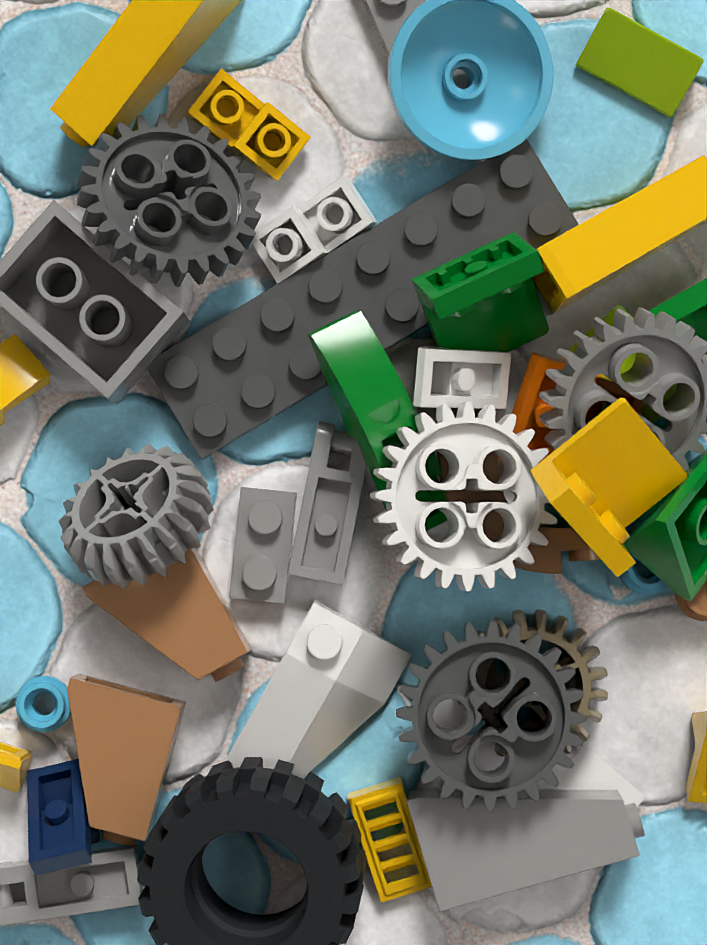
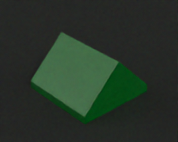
M707 449L703 454L698 455L688 463L687 478L646 512L629 534L631 537L623 543L632 555L676 594L689 601H692L707 581Z

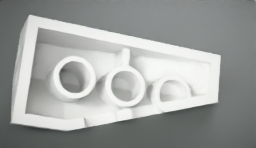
M315 600L225 761L229 760L233 768L241 766L245 757H262L263 768L274 769L278 759L295 764L291 774L303 779L386 703L412 654Z

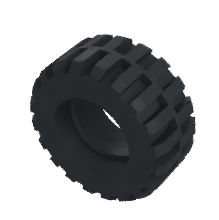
M245 757L241 766L233 768L232 763L227 760L213 765L207 776L195 775L185 783L178 795L173 796L151 830L143 847L146 853L138 867L137 881L142 886H145L138 897L141 913L145 917L154 916L155 918L148 931L156 945H163L165 943L168 945L346 944L354 928L356 914L359 910L366 870L365 851L359 849L362 835L356 820H346L345 818L348 805L337 792L329 797L321 792L324 783L323 779L311 771L305 780L291 774L295 764L278 759L274 769L263 768L262 757ZM234 832H254L269 836L288 848L299 861L307 880L306 892L301 901L291 908L278 913L259 915L238 910L222 900L210 886L202 863L205 848L212 840Z

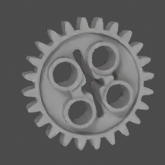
M641 307L638 308L634 320L621 309L616 310L612 327L599 317L594 318L593 328L595 335L590 338L578 330L573 332L578 345L575 352L573 353L562 348L557 350L560 358L566 363L563 370L547 369L545 372L548 377L557 383L556 389L540 392L539 395L544 402L554 408L539 416V420L546 427L553 429L544 437L545 441L556 450L617 400L610 392L595 383V377L598 374H603L668 420V426L661 429L636 411L686 472L689 466L684 455L688 450L699 454L705 452L704 447L697 438L700 433L707 434V354L705 355L707 352V342L697 335L694 336L695 329L680 321L676 324V319L669 314L661 311L655 318L653 313ZM636 353L633 366L628 371L620 374L623 361L629 355ZM677 384L674 395L669 400L663 402L666 390L672 385ZM602 401L598 414L589 420H585L588 409L594 403Z

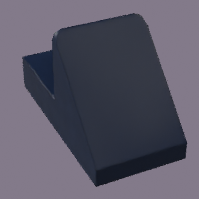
M75 759L28 770L29 864L35 876L92 863L91 844L100 842L99 829L89 827L79 760Z

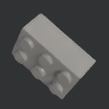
M53 200L0 260V306L107 399L118 404L147 371V367L152 361L164 352L190 320L180 308L139 273H136L134 276L130 275V265L123 259L111 263L109 257L112 250L106 244L94 246L92 242L95 235Z

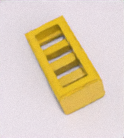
M401 776L347 793L349 806L362 835L361 843L381 903L432 887ZM396 801L399 811L367 820L365 811ZM403 822L405 832L374 841L373 831ZM403 844H410L412 852L382 862L380 861L378 852ZM416 863L419 874L387 884L384 873Z

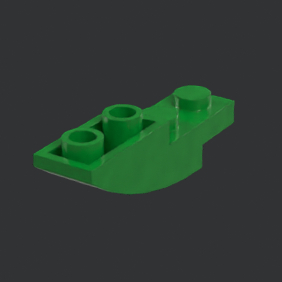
M356 310L309 333L308 337L348 435L357 439L373 481L379 491L386 489L387 482L373 474L374 469L391 468L393 464L382 452V449L386 446L402 449L404 445L396 431L401 427H407L418 433L415 416L418 414L377 336L362 312ZM433 451L426 459L425 469L429 478L439 483L437 475L443 472ZM419 490L415 494L416 499L420 502H447L443 491ZM382 502L385 510H387L386 502ZM438 509L431 511L425 521V530L428 531L447 521L445 514Z

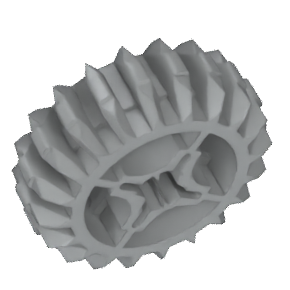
M147 444L139 453L134 452L128 447L121 458L114 460L107 456L105 466L99 470L89 469L90 478L85 483L73 485L76 496L63 502L66 514L58 521L62 528L63 535L61 540L64 543V548L82 573H86L89 578L99 581L104 587L113 583L125 589L133 580L145 587L150 576L155 573L166 577L167 567L174 562L186 564L184 553L188 549L201 547L199 534L211 528L208 515L214 508L211 504L210 492L207 489L208 484L190 459H187L183 453L177 454L173 452L168 445L156 450L150 444Z

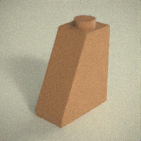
M197 548L188 549L184 553L186 564L174 562L167 567L166 577L155 573L150 576L145 587L134 580L125 589L113 583L104 587L96 580L82 587L90 600L197 680L211 673L215 682H218L245 666L240 656L248 653L251 647Z
M77 674L69 679L67 693L89 827L103 830L102 838L121 845H135L136 839L146 841L153 829L186 701Z

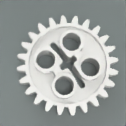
M471 401L460 403L456 418L448 404L440 405L436 408V423L425 412L416 415L415 422L419 432L416 433L407 427L399 428L396 433L404 445L402 449L394 446H386L382 449L385 456L393 462L391 468H378L373 471L375 476L387 482L385 490L370 493L371 499L386 502L387 510L373 517L374 523H390L393 529L383 538V545L401 543L403 548L398 554L396 562L405 565L417 559L418 563L414 577L424 580L435 569L436 587L447 589L454 575H456L459 590L471 591L476 575L483 588H494L495 570L505 579L513 580L516 578V572L512 561L516 560L525 565H532L535 561L527 548L529 544L547 546L549 543L546 537L538 531L540 524L557 523L556 517L544 511L545 503L550 502L530 472L549 453L548 449L530 450L527 445L535 433L533 429L523 430L517 434L513 433L517 417L514 414L505 415L498 423H495V406L491 404L483 406L477 418H475ZM433 451L441 453L448 461V474L440 483L431 480L425 469L426 459ZM490 452L500 456L504 464L503 476L497 483L489 481L483 473V461ZM466 489L468 491H511L514 494V500L512 502H473L467 504L463 502H420L416 499L415 494L419 490L454 491ZM434 509H438L445 514L449 525L444 538L437 542L432 540L425 530L426 518ZM492 509L501 515L504 522L503 533L494 542L486 537L482 527L484 517Z

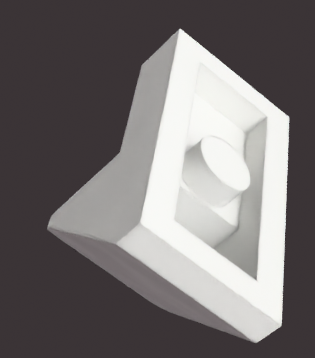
M435 346L419 347L413 406L437 408L440 405L448 404L450 408H458L460 403L471 401L473 408H483V406L491 404L495 406V409H506L511 353L450 349Z

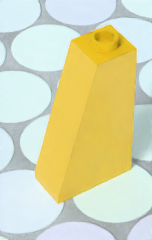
M132 0L50 108L51 111L64 121L60 126L61 130L74 142L87 148L89 145L96 146L102 133L112 136L118 122L121 121L129 127L242 0Z
M705 155L536 249L538 250L544 272L533 276L532 280L552 314L557 313L707 223V158Z

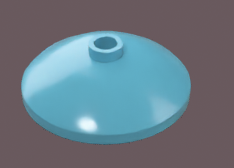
M427 0L406 18L394 38L388 60V86L398 117L410 134L421 144L448 158L467 161L482 160L512 150L536 129L547 110L551 98L553 62L548 42L539 24L515 0ZM456 69H461L467 74L468 84L465 89L458 88L453 82V73Z

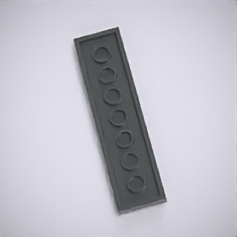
M525 139L512 150L488 158L159 354L147 367V370L199 457L204 460L328 386L308 337L309 333L358 310L362 312L383 349L386 351L428 326L411 280L412 278L512 232L537 249L579 224L530 143Z

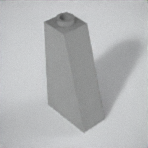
M418 788L408 791L407 803L439 912L640 856L635 839L645 836L636 804L625 805L618 790L538 789L540 800L536 802L525 790L517 792V809L512 810L504 796H497L493 812H487L482 796L479 795L475 796L468 809L463 808L461 804V790L455 789L445 800L439 795L440 788Z

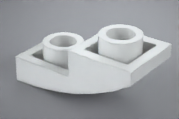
M343 175L299 207H290L259 229L251 243L278 284L362 234L378 222L349 177Z

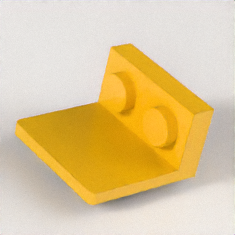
M624 398L617 399L530 470L552 506L617 578L636 563L623 545L631 537L625 528L687 478L685 470Z

